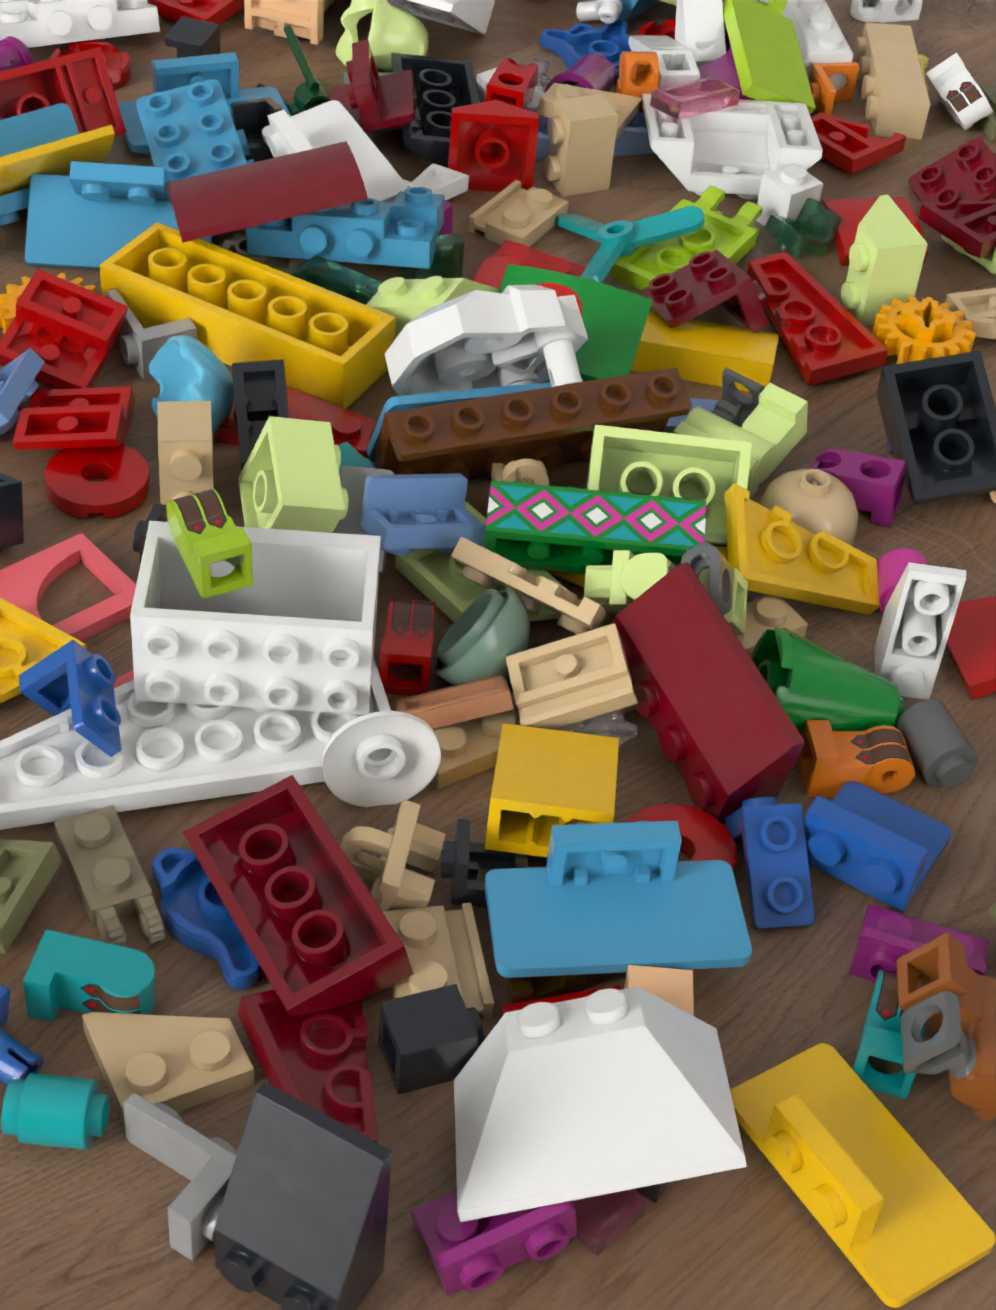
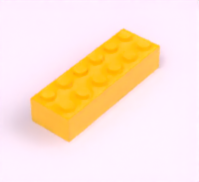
M154 223L100 264L101 295L106 297V291L116 289L143 329L190 318L197 328V340L208 347L223 363L232 366V363L284 359L287 386L345 409L388 370L385 353L395 340V316L204 240L197 239L182 243L179 230L164 224Z

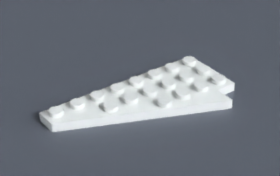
M373 658L369 713L391 711ZM134 680L114 688L116 708L121 717L119 732L122 750L112 757L75 731L71 709L0 741V830L55 822L111 805L114 806L117 813L258 792L291 775L295 777L299 785L325 782L321 760L326 744L342 726L363 715L135 700Z

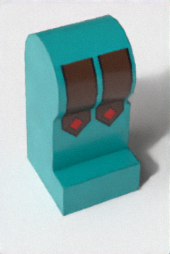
M45 930L23 979L28 1017L53 1022L59 1008L83 1013L104 1012L153 1015L157 1003L155 968L152 960L145 953L132 948Z
M879 970L852 1069L869 1089L907 1099L916 1073L906 1075L903 1068L896 1074H883L872 1068L868 1062L870 1055L899 1063L903 1066L901 1016L904 1010L899 1007L897 974ZM917 983V989H920L922 986ZM925 1025L922 1027L921 1036L924 1034Z

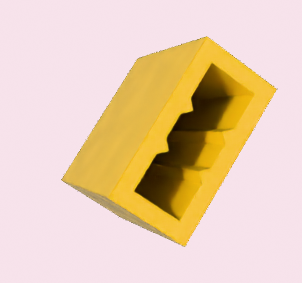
M502 723L490 798L485 850L548 857L552 825L613 823L619 738Z

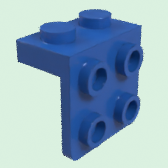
M854 781L845 783L832 802L818 795L808 808L804 821L809 865L902 912L908 907L948 845L951 837V830L945 824Z

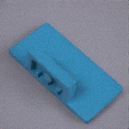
M71 161L70 176L33 174L30 181L24 258L26 263L31 266L100 270L102 262L154 223L158 222L178 230L166 184L169 180L165 168ZM213 236L201 238V240L212 244Z

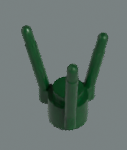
M285 25L284 32L305 78V82L301 83L294 92V103H290L281 96L289 113L293 116L329 102L330 99L327 96L323 82L320 79H315L292 27ZM262 83L257 84L256 88L266 86Z

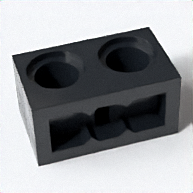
M284 359L232 363L241 471L269 416L289 418Z

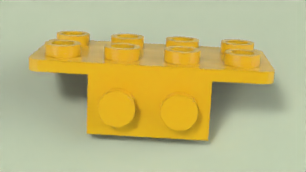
M825 1043L817 1044L730 1090L737 1122L887 1306L899 1308L987 1256L992 1251L996 1241L993 1231L831 1045Z

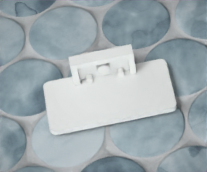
M332 100L291 117L284 109L268 115L270 125L262 129V135L274 158L347 141L358 165L368 198L376 199L379 202L394 203L400 191L405 192L408 188L404 180L339 101Z

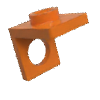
M857 62L812 64L809 84L816 109L813 111L814 115L821 112L831 115L834 101H851L853 99L859 71ZM836 73H843L847 76V81L841 89L836 91L829 77Z

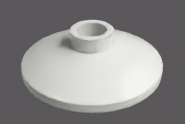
M379 711L355 718L342 726L326 744L322 755L321 768L327 787L335 796L346 803L365 808L398 804L403 799L408 800L417 795L432 781L440 765L441 749L435 732L422 719L405 712Z

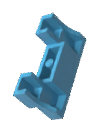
M410 187L405 192L400 191L394 203L379 202L376 199L368 198L363 201L246 228L247 255L430 269L438 234L444 223V195L432 194V190L425 187Z

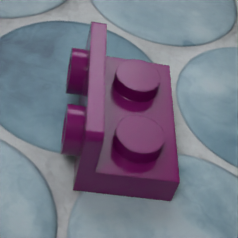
M868 904L849 974L871 980L874 983L879 970L897 974L896 959L949 932L965 945L967 966L978 975L985 976L987 969L985 959L990 940Z
M456 1189L411 1210L414 1225L447 1296L463 1288L468 1292L486 1288L503 1275L504 1269L529 1257L533 1261L552 1257L567 1246L570 1238L577 1235L576 1209L572 1201L460 1222L457 1211Z

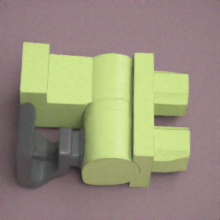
M725 368L722 374L723 396L715 404V409L707 411L702 407H695L685 421H681L675 428L673 433L752 442L747 490L750 491L749 499H751L758 490V484L762 483L807 433L808 401L772 383L765 387ZM734 382L745 386L753 398L742 394Z
M702 542L686 551L682 556L681 564L686 562L690 564L735 635H745L747 580L737 568L731 567L730 563L716 547L709 543ZM630 550L613 551L612 565H589L586 567L584 597L600 603L615 618L620 611L674 569L676 565L661 553H643L635 556Z

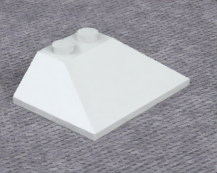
M645 93L642 95V105L651 149L688 191H694L697 195L701 196L712 185L725 191V193L736 194L743 199H758L762 174L793 163L807 170L822 157L823 150L806 103Z
M639 986L622 990L603 989L587 997L557 1003H533L522 1010L505 1013L454 1079L457 1211L460 1222L747 1167L717 1029Z

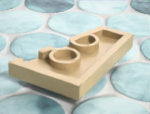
M460 537L451 555L452 558L464 565L460 574L463 577L486 589H490L494 581L507 588H511L524 602L527 610L538 614L541 606H544L560 614L557 625L575 635L610 625L614 619L600 604L586 597L580 600L577 598V595L563 588V586L543 576H538L537 578L529 574V571L520 565L463 537Z

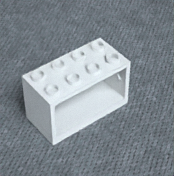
M149 521L130 613L135 700L360 715L369 714L377 621L381 536L237 527V529L243 528L252 543L253 585L202 600L176 546L169 522ZM222 560L210 564L212 577L226 576L234 570L233 565L227 561Z

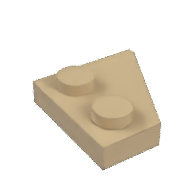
M90 1012L82 1015L83 1031L124 1127L123 1103L132 1093L138 1094L152 1104L163 1103L176 1112H180L254 1085V1068L230 1018Z

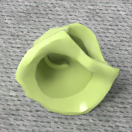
M352 0L350 7L341 16V24L345 31L337 44L336 56L342 61L344 66H346L347 61L352 60V43L359 42L357 23L359 19L368 13H373L368 39L378 71L393 73L391 66L392 53L427 55L429 37L425 26L411 13L390 4L387 0Z

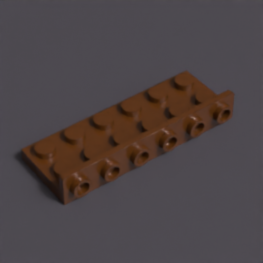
M676 367L387 412L383 418L374 466L376 469L391 470L394 475L460 473L469 480L491 476L492 463L507 465L513 460L515 462L520 459H534L543 462L546 470L565 463L583 460L590 462L595 425L664 432L669 418L688 415L692 408V403Z

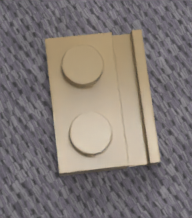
M515 180L469 216L468 231L471 233H475L477 230L485 232V239L502 245L505 240H509L530 247L557 225L558 215L568 213L569 201L554 196L545 189L531 187L528 190L521 188V182Z
M615 623L505 657L522 726L556 729L638 704L621 637Z
M471 902L462 903V907L459 910L445 911L444 905L382 911L403 942L414 973L392 985L394 999L457 984L466 1008L475 1007L478 1014H482L483 1020L492 1019L494 1000Z

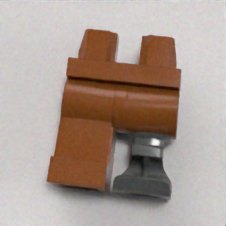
M947 932L896 959L899 1007L904 1010L901 1016L903 1068L906 1075L912 1073L932 1075L949 1069L951 1095L963 1104L972 1107L973 1114L987 1122L996 1117V979L978 975L969 968L966 962L965 945ZM917 983L922 986L920 989H917ZM923 1025L934 1031L936 1035L931 1039L921 1036L920 1033Z

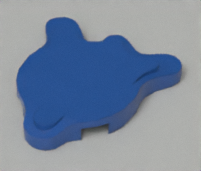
M618 18L614 23H605L599 29L592 28L586 23H577L569 30L545 29L541 32L539 40L542 47L557 53L568 68H571L579 59L588 54H604V57L615 66L616 79L614 83H617V79H619L621 53L623 51H631L628 43L629 36L627 35L628 23L622 18Z
M171 847L159 852L152 862V877L161 892L162 918L171 936L189 950L215 960L221 968L225 982L231 988L245 990L256 985L260 979V966L193 851Z

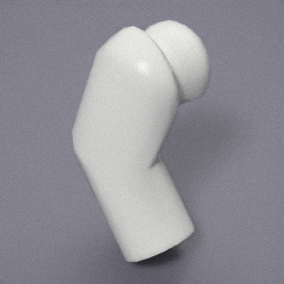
M620 0L579 2L576 8L577 18L580 22L601 20L604 23H614L622 12V2Z

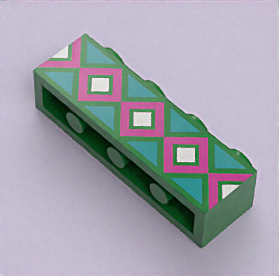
M491 480L484 548L523 568L586 574V567L589 565H612L613 551L630 550L635 556L643 553H661L677 566L681 564L682 556L686 551L705 542L706 501L690 500L681 497L670 498L639 495L629 492H608L579 489L576 487L526 484L518 481Z

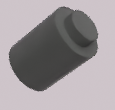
M936 699L924 700L912 705L901 714L895 724V728L903 734L910 757L928 785L934 788H954L965 783L971 777L978 761V754L943 702Z

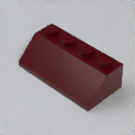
M688 562L679 564L616 615L614 623L621 637L634 693L637 698L638 704L634 705L641 716L646 717L659 737L660 747L668 761L674 762L687 783L688 793L694 805L699 809H703L704 812L711 814L722 824H725V818L740 809L742 801L760 797H778L805 741Z

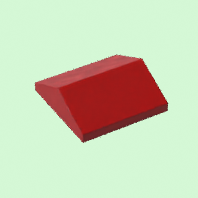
M498 100L452 108L448 168L469 175L468 190L501 192L515 180L521 182V188L530 189L533 186L539 114Z

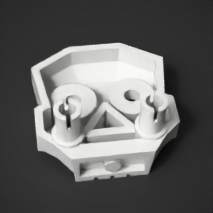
M508 285L502 294L474 290L424 311L406 324L386 351L385 359L391 385L399 396L535 384L550 380L551 387L583 382L575 353L588 340V336L575 295L557 297L555 290L539 285Z

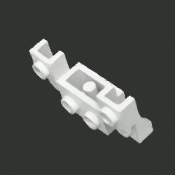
M0 0V41L7 36H13L22 41L27 48L160 32L157 7L147 3V0Z

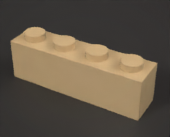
M865 22L862 37H856L853 57L855 61H859L858 80H863L861 97L867 100L866 120H871L874 136L892 137L894 132L903 134L907 139L922 140L930 108V100L912 28L907 25Z

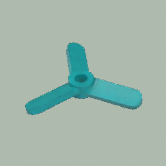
M695 206L681 208L633 222L619 220L602 224L577 214H560L557 225L561 228L600 242L601 246L580 276L600 283L605 279L619 257L631 254L640 246L696 232L705 223L703 211Z

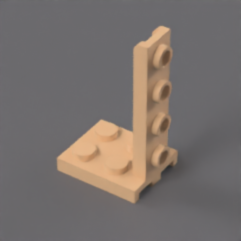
M244 0L245 28L252 30L254 27L273 30L274 35L287 38L284 27L285 25H290L295 36L310 39L311 44L318 45L324 38V12L335 0Z

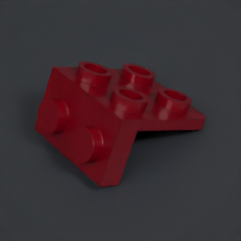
M977 136L941 159L922 168L908 179V184L921 204L934 201L940 210H956L958 200L987 201L989 199H996V153H993L982 138Z
M717 249L712 252L706 251L697 254L691 258L688 265L673 273H665L655 277L649 282L648 287L642 289L639 293L640 296L653 300L650 310L669 328L678 327L718 304L724 307L752 333L769 325L763 307L768 305V301L761 286L757 281H752L748 274Z

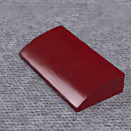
M347 141L166 183L182 243L368 199L362 176Z
M293 775L182 832L289 1017L308 1015L349 1004L388 988L414 974L403 942Z

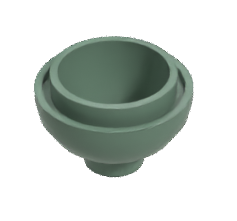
M511 588L503 589L500 592L491 589L477 598L455 620L440 640L434 656L438 659L435 672L441 678L453 685H460L502 674V676L505 675L509 691L513 690L505 657L528 650L527 647L530 640V620L526 606L517 593Z

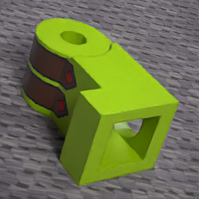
M209 489L167 502V516L172 536L202 600L253 585L252 543L243 528L237 529L232 518L227 516L224 504L215 489ZM223 560L233 565L234 570L228 575L222 577L211 576V563Z

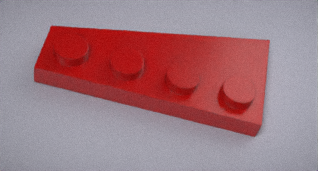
M787 252L749 261L747 274L751 277L752 281H757L761 286L768 301V305L764 308L808 386L885 365L888 349Z

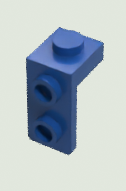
M71 640L19 675L20 692L52 716L71 709L73 727L77 733L110 757L122 750L119 732L121 717L116 708L113 687L115 674L110 664L101 655H92L76 641Z
M760 797L742 801V807L725 818V823L735 842L743 841L752 926L755 929L804 927L813 924L815 917L802 803L778 804V798Z

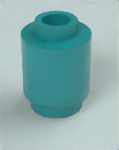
M29 1073L26 1080L12 1078L7 1085L3 1100L2 1132L4 1135L17 1136L20 1144L88 1150L93 1136L103 1137L105 1135L109 1118L110 1098L109 1095L99 1094L97 1079Z

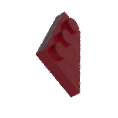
M274 990L241 996L237 1014L269 1084L377 1143L378 1133L372 1072L368 1071L366 1042L368 1039L367 1018L363 1017L362 999L317 1013L289 1017Z

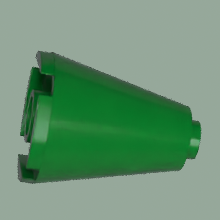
M774 627L775 630L767 629L763 632L750 658L801 736H803L806 720H829L832 731H865L882 725L895 727L898 718L904 712L905 703L904 699L899 697L898 688L894 683L786 628Z

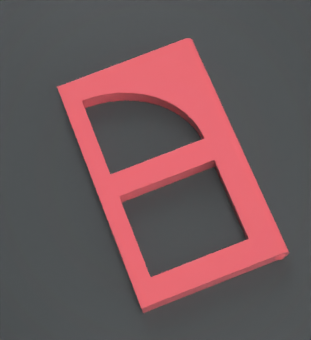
M80 533L1 569L0 597L41 619L38 607L46 589L63 572L82 563L115 594L52 625L82 642L130 618L136 583L86 536ZM134 670L116 678L113 687L117 688L134 680Z

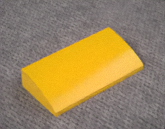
M112 125L0 157V196L29 188L33 174L70 176L71 161L103 163L113 144L115 133Z
M649 311L631 371L644 373L677 367L682 380L722 387V374L724 369L728 368L766 387L771 380L779 334L762 331L752 333L746 328L691 319L678 327L669 328L653 312ZM734 382L738 390L750 392L742 384Z

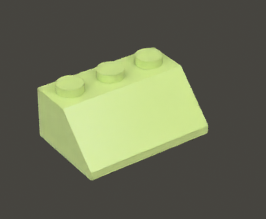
M595 425L591 445L587 490L629 492L639 495L670 498L681 497L690 500L706 501L705 542L727 546L724 493L734 483L747 490L752 442Z

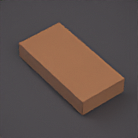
M502 674L399 699L394 703L395 711L412 714L425 721L432 729L514 709L505 675L502 676Z

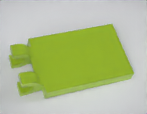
M725 0L723 2V17L742 94L758 101L806 103L808 112L811 114L816 109L794 24L791 19L783 16L787 0H769L768 3L761 0Z
M710 185L695 203L683 198L670 210L674 211L689 206L700 208L704 213L705 219L704 226L700 230L637 247L631 254L619 257L612 267L611 277L642 290L648 287L649 282L655 277L665 273H673L688 265L691 258L697 254L706 251L712 252L716 249L736 264L756 245L760 228L753 225L757 218L762 215L763 207L747 201L740 208L737 215L730 219L723 216L722 212L716 210L719 203L725 199V191Z

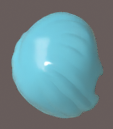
M187 335L169 338L166 344L157 351L149 365V373L160 384L158 398H153L151 401L152 410L157 417V402L211 401L213 434L226 421L234 404L235 395L232 375L225 364L208 347L195 338Z

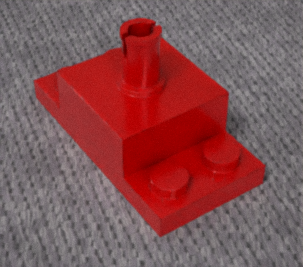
M101 47L0 72V120L65 103L72 111L79 134L112 125L115 133L114 137L127 133Z

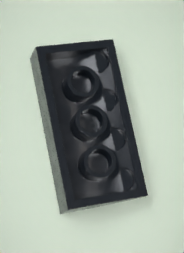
M392 53V72L397 73L411 70L414 78L416 119L401 127L404 146L420 157L448 168L452 108L480 103L472 61Z

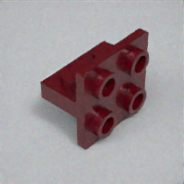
M369 39L352 43V60L346 62L350 83L332 87L330 101H339L364 132L381 128L396 129L404 126L406 123L415 121L414 78L412 71L406 70L379 76Z

